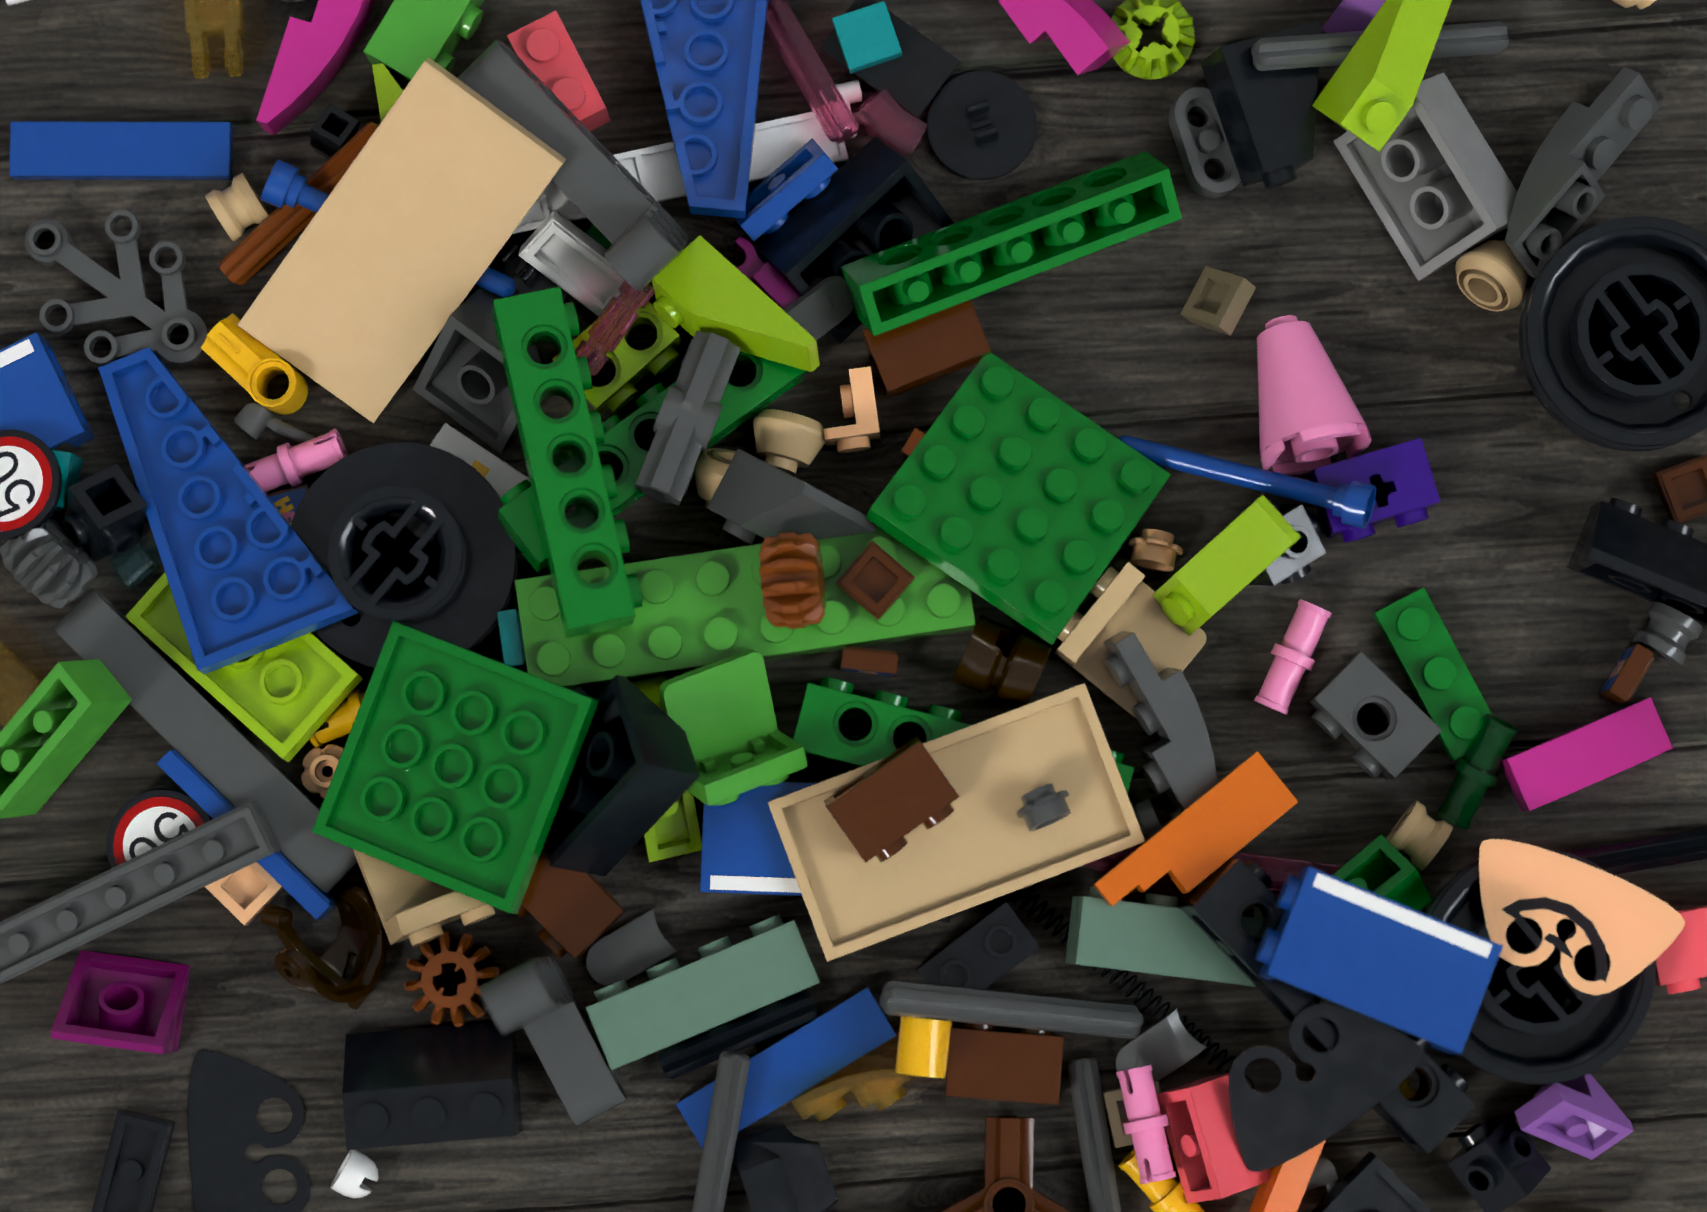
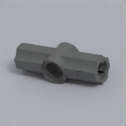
M696 331L694 338L691 339L675 386L670 384L652 430L656 434L634 487L647 497L662 503L679 506L682 497L685 496L695 471L694 467L700 451L705 452L723 405L719 403L741 350L740 347L731 343L729 339L711 332L704 333Z

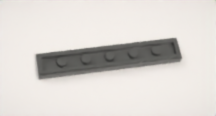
M257 800L246 803L0 922V984L280 851Z

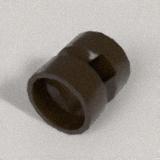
M980 615L953 682L979 693L991 688L995 691L996 700L1014 708L1022 707L1029 704L1053 645L1025 633L1018 638H1013L1010 635L1009 626Z

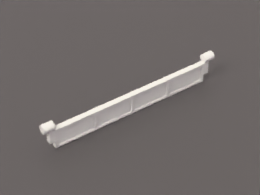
M858 80L830 86L834 107L755 124L749 182L767 178L812 138L834 164L848 161L844 139L857 136L850 104L862 101V92ZM673 142L613 155L658 202L686 196ZM550 181L512 234L537 229L554 210L570 222L587 217Z

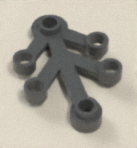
M122 209L116 210L105 221V231L109 238L115 242L120 279L73 246L70 232L59 222L52 219H42L29 227L25 235V248L33 259L45 266L61 264L107 297L68 304L61 299H51L45 302L40 309L39 318L47 330L54 334H65L75 326L135 317L151 328L150 330L114 337L109 332L103 330L91 333L85 340L84 352L92 362L100 366L148 347L154 352H159L164 359L176 364L190 363L203 354L204 351L200 347L206 339L208 328L198 314L188 310L182 274L186 264V257L184 252L175 243L170 241L159 242L151 249L149 255L151 266L161 274L164 311L147 299L138 238L141 235V224L138 218L131 212ZM121 219H129L132 222L131 232L123 237L116 236L114 232L115 224ZM47 231L53 232L55 235L53 246L46 250L39 249L37 244L39 236ZM166 250L175 251L177 255L175 264L170 268H161L158 263L160 254ZM58 307L65 308L67 312L65 322L59 326H52L49 321L51 311ZM178 326L187 327L189 331L188 339L183 344H173L170 339L172 330ZM101 339L110 340L112 346L110 353L103 358L96 357L93 352L95 343Z

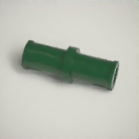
M1485 715L1484 722L1467 756H1460L1455 765L1458 773L1442 806L1437 811L1439 817L1457 827L1469 829L1471 820L1488 787H1495L1500 778L1496 771L1513 737L1516 736L1518 728L1494 715Z

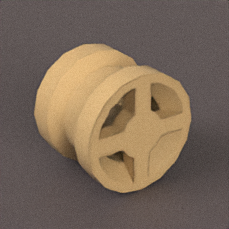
M243 172L233 177L231 186L223 191L213 189L205 194L210 207L233 242L244 236L246 228L253 224H260L269 216L267 209Z
M1416 800L1401 816L1386 839L1398 851L1401 850L1408 855L1411 864L1419 871H1422L1442 848L1450 836L1453 826L1445 820L1435 821L1427 815L1426 806Z

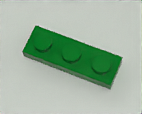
M1423 587L1372 615L1424 713L1442 730L1437 737L1450 761H1454L1469 752L1484 722L1485 715H1492Z

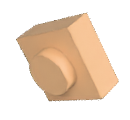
M257 862L205 886L244 926L249 925L263 908L284 889Z

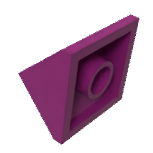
M80 950L51 1029V1039L157 1054L177 1052L189 984L190 965Z

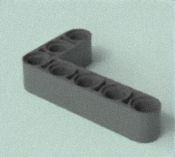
M496 39L458 77L459 80L566 158V161L551 181L612 243L604 254L605 258L614 270L634 289L641 291L681 253L689 239L683 228L502 41Z
M554 957L531 959L479 987L484 1003L502 1034L505 1035L524 1028L565 1109L577 1127L627 1101V1096L615 1071L611 1070L591 1025Z

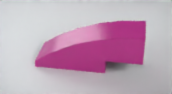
M318 0L311 22L290 16L256 119L265 132L276 135L300 116L327 88L354 49L365 29L376 0Z
M998 0L1029 44L1051 38L1077 75L1099 69L1130 43L1108 14L1093 0Z
M1649 697L1502 760L1501 765L1521 812H1527L1673 749L1653 701Z

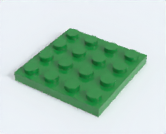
M990 353V355L982 357L871 506L866 519L1053 645L1162 490L1171 474Z
M393 621L312 832L505 912L518 914L599 701Z

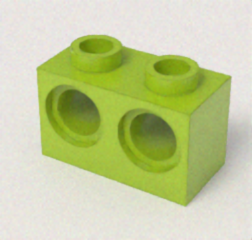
M632 288L573 340L576 357L586 356L589 366L596 361L604 360L612 363L616 368L614 379L608 385L603 387L592 386V389L584 390L586 401L594 410L599 411L600 416L607 409H610L613 413L620 411L638 394L639 391L634 386L649 372L655 377L661 375L680 357V354L676 351L682 344L680 335L659 316L654 306L641 291ZM640 324L650 325L657 330L655 343L646 350H635L627 344V336L630 330ZM559 353L552 359L553 362L558 359Z

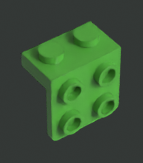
M753 649L742 651L666 680L661 684L659 696L662 710L686 732L700 774L699 778L686 791L707 806L732 803L743 792L761 785L771 786L782 783L788 779L789 774L808 767L804 746L778 730L764 658Z

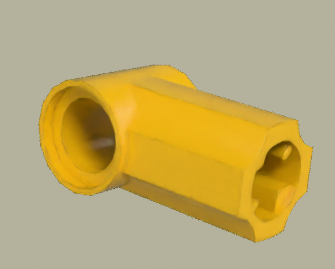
M234 313L219 321L206 335V339L200 348L252 396L254 401L272 413L285 416L293 414L302 408L308 395V386L303 375L281 356L239 327L238 323L241 319ZM276 375H288L289 387L286 393L278 399H269L267 396V385L270 380Z
M901 1016L895 1072L913 1076L946 1078L952 1021Z

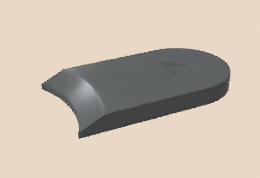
M830 276L819 282L810 291L783 310L817 340L848 317L854 308L844 277Z
M653 908L595 942L588 951L586 966L590 976L597 983L609 986L623 979L625 981L631 979L678 950L662 935L657 925Z
M1176 1008L1120 1048L1116 1057V1070L1119 1072L1152 1065L1153 1080H1158L1159 1082L1197 1056L1207 1046L1196 1040L1187 1031Z

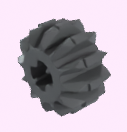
M48 519L41 527L32 528L17 539L6 540L0 547L4 567L12 572L14 580L21 583L26 588L27 593L37 596L41 603L50 604L56 608L63 609L72 601L80 598L91 586L92 580L98 575L93 560L83 546L79 548L74 546L66 535L64 528L53 519Z

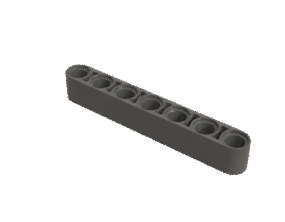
M92 587L53 627L56 633L83 660L100 659L133 699L129 704L232 805L238 808L253 800H257L280 851L321 890L328 893L357 863L352 848L312 832L321 805L99 591Z

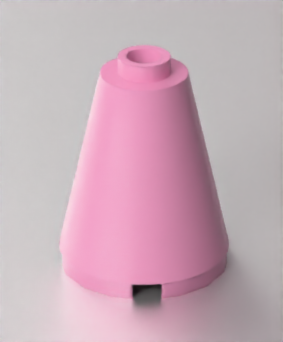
M1294 315L1277 317L1265 324L1266 330L1257 337L1259 438L1262 468L1268 470L1272 466L1273 472L1289 476L1310 473L1315 468L1332 464L1330 457L1345 450L1348 459L1358 456L1371 443L1372 439L1369 429L1311 324L1306 321H1298Z

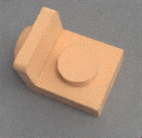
M871 366L849 369L850 384L840 385L844 418L855 417L856 424L823 429L825 445H837L838 453L868 450L871 448L870 440L880 439Z

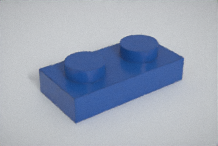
M812 138L748 193L746 219L735 218L736 221L753 241L762 234L769 235L775 232L786 222L789 217L788 212L804 198L811 199L817 196L828 186L831 180L830 176L838 168Z

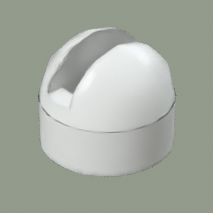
M350 1150L338 1169L330 1188L350 1198H363L370 1194L372 1190L364 1185L362 1181L365 1177L377 1182L379 1179L378 1168L368 1156L357 1150Z

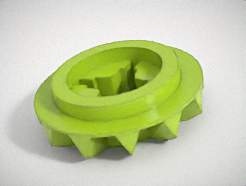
M1126 0L1120 6H1117L1111 19L1130 43L1113 56V59L1124 71L1142 79H1160L1172 75L1187 62L1194 47L1195 32L1193 17L1187 13L1179 0ZM1162 17L1166 19L1163 24L1161 37L1166 41L1165 44L1167 46L1152 42L1148 47L1144 46L1140 53L1136 51L1139 48L1143 34L1137 27V23H1143L1150 27L1155 22H1159Z

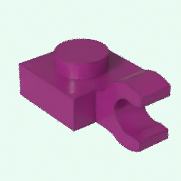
M743 237L735 240L733 246L744 257V263L736 268L780 308L785 309L801 297L769 262L764 263L759 258L750 241Z

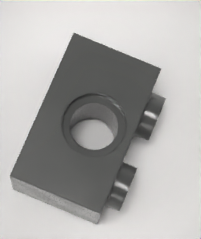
M1362 651L1355 654L1308 701L1317 710L1311 716L1316 724L1334 740L1342 735L1356 749L1351 757L1374 779L1380 774L1387 780L1396 778L1442 731ZM1370 704L1376 706L1384 716L1383 729L1376 736L1364 733L1358 726L1357 714L1363 705Z

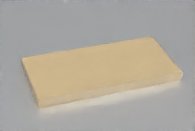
M428 57L242 317L238 326L374 423L444 328L450 314L466 298L561 168L566 158Z
M1085 683L923 743L928 753L959 795L956 800L950 803L955 810L946 819L930 829H926L923 823H921L904 835L908 844L883 862H880L875 856L865 863L826 808L824 800L881 760L768 802L827 962L1145 842ZM1052 784L1056 793L1062 790L1068 791L1069 796L1065 800L1071 814L1049 826L1029 831L1024 818H1019L1017 815V811L1024 807L1021 797L1036 788Z

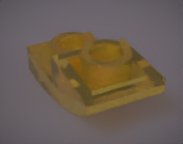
M895 1067L866 1069L848 1073L821 1083L793 1098L791 1102L803 1121L814 1114L819 1123L848 1105L843 1095L849 1091L853 1092L863 1109L874 1103L878 1111H881L907 1094L902 1084L909 1081L911 1076L896 1073Z

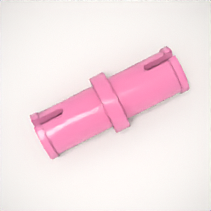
M332 429L326 434L292 447L289 443L279 445L276 448L277 453L244 466L266 493L286 484H290L293 488L302 485L305 482L304 477L330 468L336 462L346 457L348 453L337 429Z
M1299 599L1297 603L1298 607L1281 644L1275 643L1272 648L1271 654L1275 655V658L1258 696L1256 695L1254 701L1285 715L1289 711L1288 707L1305 670L1311 671L1314 666L1315 660L1311 659V656L1328 618L1330 619L1332 615L1331 612L1302 599Z
M1152 1065L1116 1072L1128 1122L1123 1123L1125 1135L1131 1134L1140 1173V1184L1176 1177L1164 1126L1169 1125L1167 1114L1161 1115L1151 1071L1153 1070Z

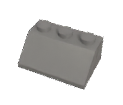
M1444 72L1421 82L1413 106L1380 152L1348 131L1333 141L1418 281L1447 266L1473 248L1491 240L1508 227L1517 191Z

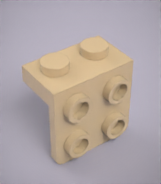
M1128 562L1120 572L1110 566L1094 585L1090 593L1098 598V600L1085 616L1079 611L1075 612L1058 636V639L1063 643L1054 654L1128 714L1136 718L1132 707L1138 704L1129 686L1120 687L1109 672L1104 659L1110 656V653L1103 642L1121 631L1134 632L1157 673L1168 667L1181 669L1183 672L1205 645L1207 638L1205 632L1200 627L1188 636L1180 626L1171 622L1164 614L1162 606L1152 596L1155 591L1142 581L1145 575Z
M353 849L391 945L409 938L412 947L443 935L444 932L441 926L461 918L463 925L468 926L496 914L491 905Z

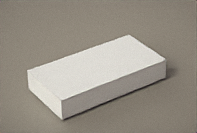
M556 210L545 219L520 247L518 256L598 317H601L633 288L607 261L604 255L607 249Z

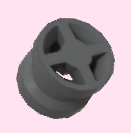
M1653 602L1648 611L1650 621L1645 629L1636 632L1632 642L1633 644L1638 643L1653 652L1655 659L1673 667L1681 668L1687 659L1685 653L1687 645L1691 640L1699 638L1703 627L1681 611L1660 602Z

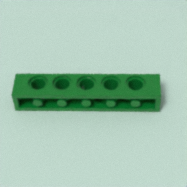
M1144 151L843 265L841 269L856 317L873 336H877L1182 219L1169 168L1149 152Z
M560 287L493 300L492 317L565 638L568 639L632 625L635 618L634 608L643 606L642 596L636 574L626 575L622 553L630 552L629 539L623 518L614 520L609 499L617 497L616 482L611 464L601 466L596 445L605 443V437L599 411H588L584 390L592 389V380L586 356L576 357L572 336L580 335L574 303L563 302ZM547 342L558 350L559 357L550 364H539L531 359L528 350L536 343ZM560 396L569 402L572 411L564 418L554 419L543 413L540 404L547 397ZM562 450H573L582 457L584 466L578 472L568 474L558 470L552 458ZM585 504L593 509L597 521L588 528H576L567 521L565 511L572 505ZM589 558L599 559L608 567L609 577L601 583H588L580 577L577 570L578 565Z
M739 352L735 365L743 366L750 372L752 383L745 387H736L729 382L727 383L719 403L723 407L706 449L714 446L802 382L807 371ZM658 383L642 394L635 401L639 409L621 421L617 415H614L602 423L605 443L596 445L600 461L612 462L620 472V478L615 481L617 497L609 499L613 518L645 496L644 493L634 487L648 451L641 449L637 445L634 435L639 430L645 428L653 429L669 387L665 388L662 383ZM564 450L552 459L558 470L568 474L578 472L584 466L582 457L573 450ZM526 479L515 485L501 497L500 500L504 506L498 510L497 520L534 570L539 573L549 563L531 484ZM575 504L576 509L571 514L565 516L567 521L576 528H588L597 521L593 509L585 504Z
M822 676L820 686L812 683L807 685L793 740L804 746L805 754L860 768L881 760L897 750L893 743V735L901 725L915 724L919 726L925 734L926 742L971 725L960 722L962 712L930 704L927 714L906 708L908 702L906 697L876 690L873 700L852 694L854 688L852 683ZM850 710H861L871 719L872 729L869 735L862 740H849L839 730L841 717ZM1111 750L1128 795L1134 767L1122 764L1124 754Z

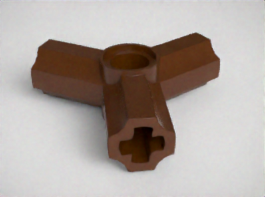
M985 1116L984 1187L940 1212H995L992 1206L994 1195L1004 1187H1013L1022 1192L1024 1204L1020 1212H1071L1033 1188L1034 1117Z

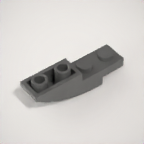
M1623 67L1590 107L1573 101L1553 126L1529 165L1513 203L1505 239L1506 244L1527 275L1536 278L1543 266L1555 256L1605 198L1606 195L1597 181L1661 108L1639 72Z
M1121 631L1103 642L1110 653V656L1104 660L1120 687L1128 685L1138 704L1133 706L1132 710L1141 727L1149 736L1156 733L1158 737L1139 749L1147 762L1141 766V770L1153 791L1157 795L1164 792L1175 810L1168 815L1171 821L1218 782L1210 738L1197 700L1182 670L1168 667L1157 673L1134 632Z

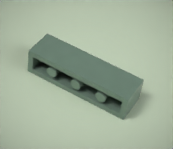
M1090 886L1089 897L1073 896L1066 964L1255 987L1180 908H1177L1179 897L1145 893L1144 904L1123 901L1122 898L1114 906L1110 907L1097 889ZM1254 907L1253 917L1241 916V924L1245 932L1251 936L1260 932L1263 927L1264 917L1258 907Z
M778 914L750 926L753 937L732 946L729 936L697 948L701 959L686 966L680 967L676 957L647 969L646 973L650 981L629 989L625 979L595 991L594 994L598 1003L586 1007V1010L611 1070L820 983V978L796 921L793 920L784 924L781 915Z

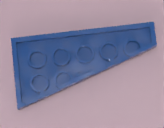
M640 0L690 214L746 219L768 0Z
M148 347L98 367L139 494L147 504L146 515L199 672L203 674L210 673L359 613L335 586L330 574L156 352Z

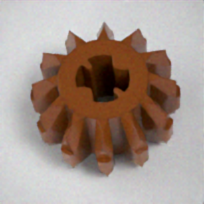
M797 531L779 533V536L765 537L759 553V571L766 618L774 627H789V629L806 628L807 625L820 623L825 615L826 589L824 583L825 572L823 570L819 542L811 533L797 534Z
M447 931L439 937L441 953L431 942L427 941L419 945L421 952L429 960L427 963L419 959H408L406 967L412 971L420 972L422 975L421 980L405 982L404 988L405 991L423 989L425 995L416 1000L412 1006L416 1012H421L431 1003L436 1004L431 1014V1023L435 1025L441 1024L445 1019L448 1008H450L451 1020L455 1027H459L465 1024L463 1005L476 1018H481L485 1015L486 1011L483 1005L476 999V996H481L479 987L483 984V978L500 976V968L489 967L481 969L479 963L489 958L492 950L488 946H484L471 956L469 952L474 943V936L469 933H465L461 937L455 951L453 937ZM449 963L457 964L455 971L464 970L466 975V982L457 985V995L449 994L450 986L441 988L439 983V975L448 973Z

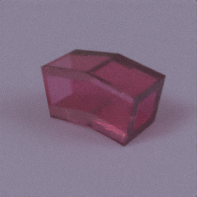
M885 89L875 91L851 114L871 138L876 136L902 157L913 154L928 125L905 112Z

